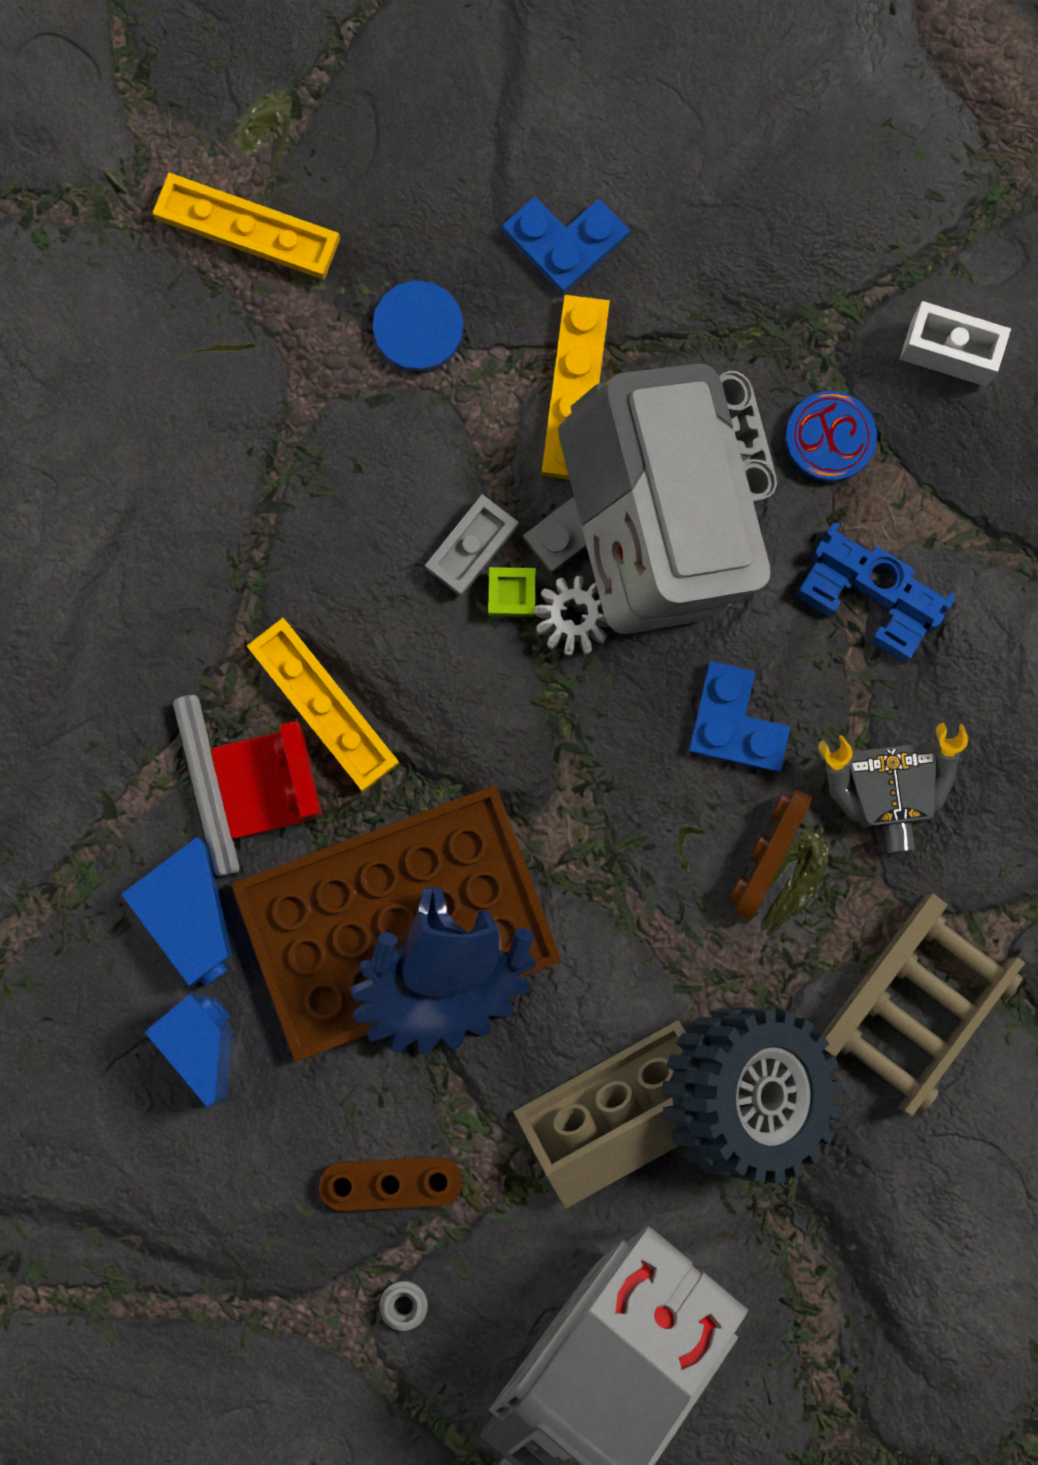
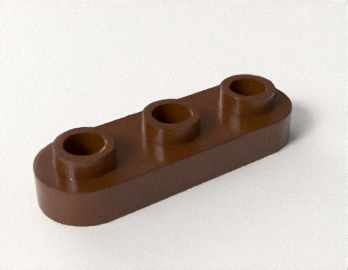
M797 789L793 791L791 796L785 793L781 794L770 818L777 821L770 837L768 838L763 834L760 836L749 858L756 863L749 878L746 879L740 876L728 899L729 902L735 904L732 914L747 922L752 920L813 797Z
M441 1156L342 1161L331 1165L322 1174L319 1182V1192L325 1204L338 1211L443 1206L452 1202L460 1193L462 1174L455 1162ZM434 1173L444 1174L448 1182L446 1188L440 1191L432 1189L429 1184L430 1176ZM392 1175L399 1180L400 1187L395 1193L384 1191L382 1179L385 1176ZM346 1178L350 1181L352 1190L348 1195L342 1196L336 1193L334 1183L337 1179Z

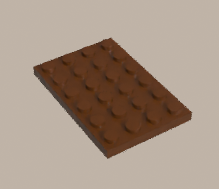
M496 785L231 883L295 1062L367 1035V1029L372 1022L357 1023L353 1016V1012L365 1002L354 1000L350 992L353 986L369 979L362 974L359 965L362 961L372 960L378 936L383 932L392 933L397 937L398 942L395 951L402 945L418 912L423 888L441 887L448 914L457 925L468 933L474 928L478 912L480 910L487 911L498 927L499 950L503 952H509L517 929L525 928L530 930L534 934L529 954L533 956L536 966L519 976L523 977L562 962Z

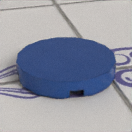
M414 280L395 286L382 297L374 311L372 329L378 350L390 364L407 372L432 371L439 369L454 357L462 343L464 322L459 304L447 290L432 282Z

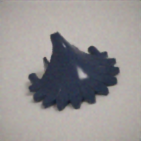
M423 888L418 912L402 945L395 951L398 942L397 937L392 933L383 932L378 936L372 960H365L360 963L359 967L362 974L369 979L353 986L350 990L354 1000L365 1002L353 1012L354 1019L357 1023L372 1022L367 1029L370 1041H377L391 1035L389 1045L393 1052L401 1051L416 1040L421 1055H426L441 1038L451 1049H457L462 1044L466 1030L481 1036L488 1035L490 1033L489 1016H511L514 1013V1008L507 997L523 994L530 990L528 981L519 975L536 966L533 956L529 954L534 934L525 928L517 929L509 952H503L499 950L498 927L487 911L480 910L478 912L474 928L468 933L457 925L448 914L442 888Z

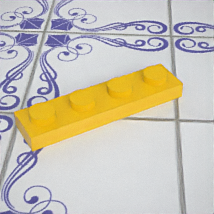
M170 172L167 175L152 213L157 221L325 280L340 241V235L335 231Z
M564 295L541 476L570 480L558 428L560 422L571 413L570 406L592 387L599 384L610 300Z
M281 618L247 645V648L362 792H365L400 764L284 618Z

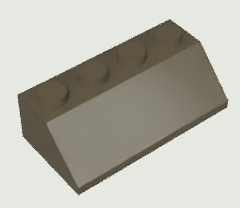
M679 1020L513 1111L565 1209L679 1146L674 1143L670 1132L676 1129L678 1124L677 1122L665 1121L663 1107L673 1105L672 1095L662 1094L663 1081L673 1082L675 1074L674 1070L666 1068L669 1056H681L683 1049L676 1044L681 1034L686 1033Z

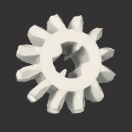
M576 576L574 589H568L566 581L563 578H559L556 580L559 595L546 588L541 593V597L549 605L536 606L535 615L547 620L539 623L536 630L538 634L554 631L547 642V646L550 649H554L562 639L566 641L565 655H572L574 642H579L582 651L588 654L592 650L588 637L590 636L599 643H604L607 635L598 626H609L604 613H600L603 611L600 599L594 600L598 595L596 583L592 584L587 592L582 590L583 577ZM573 606L576 612L584 611L586 615H582L580 625L575 626L572 620L564 621L562 617H566L567 607Z

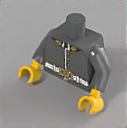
M944 723L937 725L936 736L940 744L937 750L936 743L930 742L852 752V748L846 739L839 735L840 748L836 752L830 753L828 745L822 740L818 744V749L827 762L825 767L830 796L850 820L860 823L862 829L884 827L888 854L914 851L915 843L912 824L927 822L934 818V813L943 808L956 779L960 757L959 752L963 751L968 743V736L962 724L959 725L958 735L952 739L945 738L946 727Z

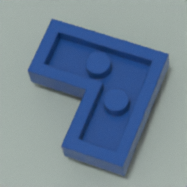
M534 196L502 225V232L563 296L630 235V230L600 199L594 202L566 228Z
M710 661L707 667L688 753L779 774L791 727L745 716L755 671Z

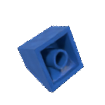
M189 994L151 1026L145 1034L205 1106L211 1107L220 1104L227 1098L233 1030L226 1021L231 1016L214 996L209 997L206 995L204 997L200 994Z

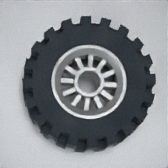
M731 1007V1009L719 1008L710 1011L711 1017H699L691 1023L697 1034L682 1033L676 1044L683 1049L681 1056L670 1055L666 1068L675 1071L673 1082L663 1081L662 1094L672 1095L673 1105L663 1107L665 1121L677 1122L678 1127L670 1132L674 1143L688 1146L683 1155L689 1162L701 1164L700 1169L710 1174L775 1184L786 1182L785 1176L797 1178L804 1174L806 1171L802 1163L816 1164L822 1157L821 1152L816 1146L818 1143L830 1144L835 1133L827 1128L829 1119L839 1120L841 1107L832 1106L833 1094H842L841 1080L831 1079L830 1071L839 1067L835 1055L822 1053L829 1045L824 1035L811 1033L815 1026L805 1018H795L796 1013L784 1010Z

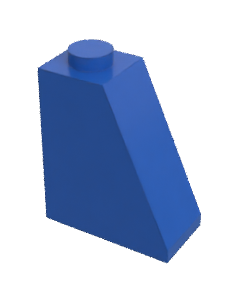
M196 837L121 895L189 986H196L201 982L206 988L228 972L224 964L232 959L233 955L208 847L203 839Z

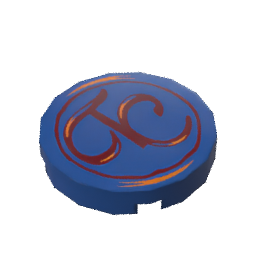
M824 391L810 395L796 406L787 422L784 444L789 460L801 474L810 479L812 477L824 483L834 484L853 478L866 467L876 449L877 429L872 414L860 400L844 392Z

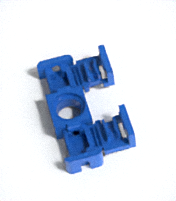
M839 523L832 524L812 555V561L816 564L795 596L831 618L841 603L837 596L842 588L848 590L852 586L889 609L890 611L887 615L892 617L886 628L880 626L870 643L906 664L925 633L933 632L942 622L944 614L954 602V594L951 592L946 598L912 578L915 569L875 546L872 552L866 550L837 532ZM819 557H822V558H823V561H822L821 564L817 562V560L819 559ZM876 567L889 569L895 578L894 586L889 589L877 587L871 579L872 570ZM853 576L855 579L852 583H850L849 581ZM896 603V604H898V605L896 606V608H895V610H894L892 607H893V605ZM926 622L930 624L927 629L924 628Z

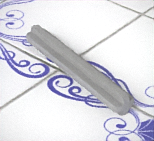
M196 695L182 696L174 700L173 706L213 872L216 876L223 877L239 871L238 858L226 819L200 701Z

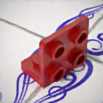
M298 721L279 725L280 732L215 747L211 750L232 838L238 839L323 818L303 729Z

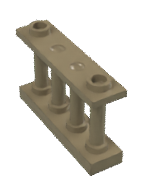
M933 893L922 898L822 1033L829 1043L822 1051L823 1053L835 1055V1057L839 1052H842L844 1055L851 1053L906 1095L897 1109L909 1116H913L917 1110L920 1113H924L931 1106L939 1093L934 1086L1000 997L1004 999L1009 998L1017 989L1023 979L1018 972L1025 964L1018 957L1007 958L1004 964L1000 966L945 925L946 919L941 914L948 904ZM923 938L929 942L934 939L990 982L974 1004L917 962L918 956L913 952ZM895 976L900 979L907 977L962 1019L946 1042L889 1000L890 994L885 990ZM867 1014H870L872 1017L878 1014L934 1057L918 1080L861 1038L862 1032L857 1027Z

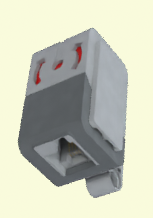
M690 364L625 372L613 376L608 382L596 384L570 406L571 413L560 422L558 428L559 439L580 522L583 525L582 530L604 617L614 631L621 634H631L703 621L763 588L768 583L771 575L770 564L755 506L775 492L777 480L754 391L750 381L743 374L737 371H727L719 376L713 368L706 364Z
M647 1225L628 1242L622 1240L590 1269L490 1407L489 1411L494 1416L480 1437L504 1457L499 1465H655L737 1341L738 1336L735 1334V1331L745 1318L748 1309L705 1272L698 1271L692 1266V1261Z

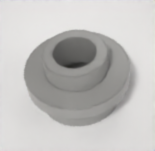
M409 1281L395 1282L382 1294L380 1313L385 1323L393 1329L400 1331L411 1330L424 1320L427 1313V1297L424 1291L415 1283ZM405 1296L411 1299L413 1309L409 1313L402 1314L396 1310L395 1301L399 1297Z

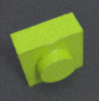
M489 567L488 616L535 617L536 568Z

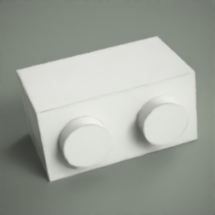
M922 301L912 317L899 360L987 387L999 371L1011 328Z

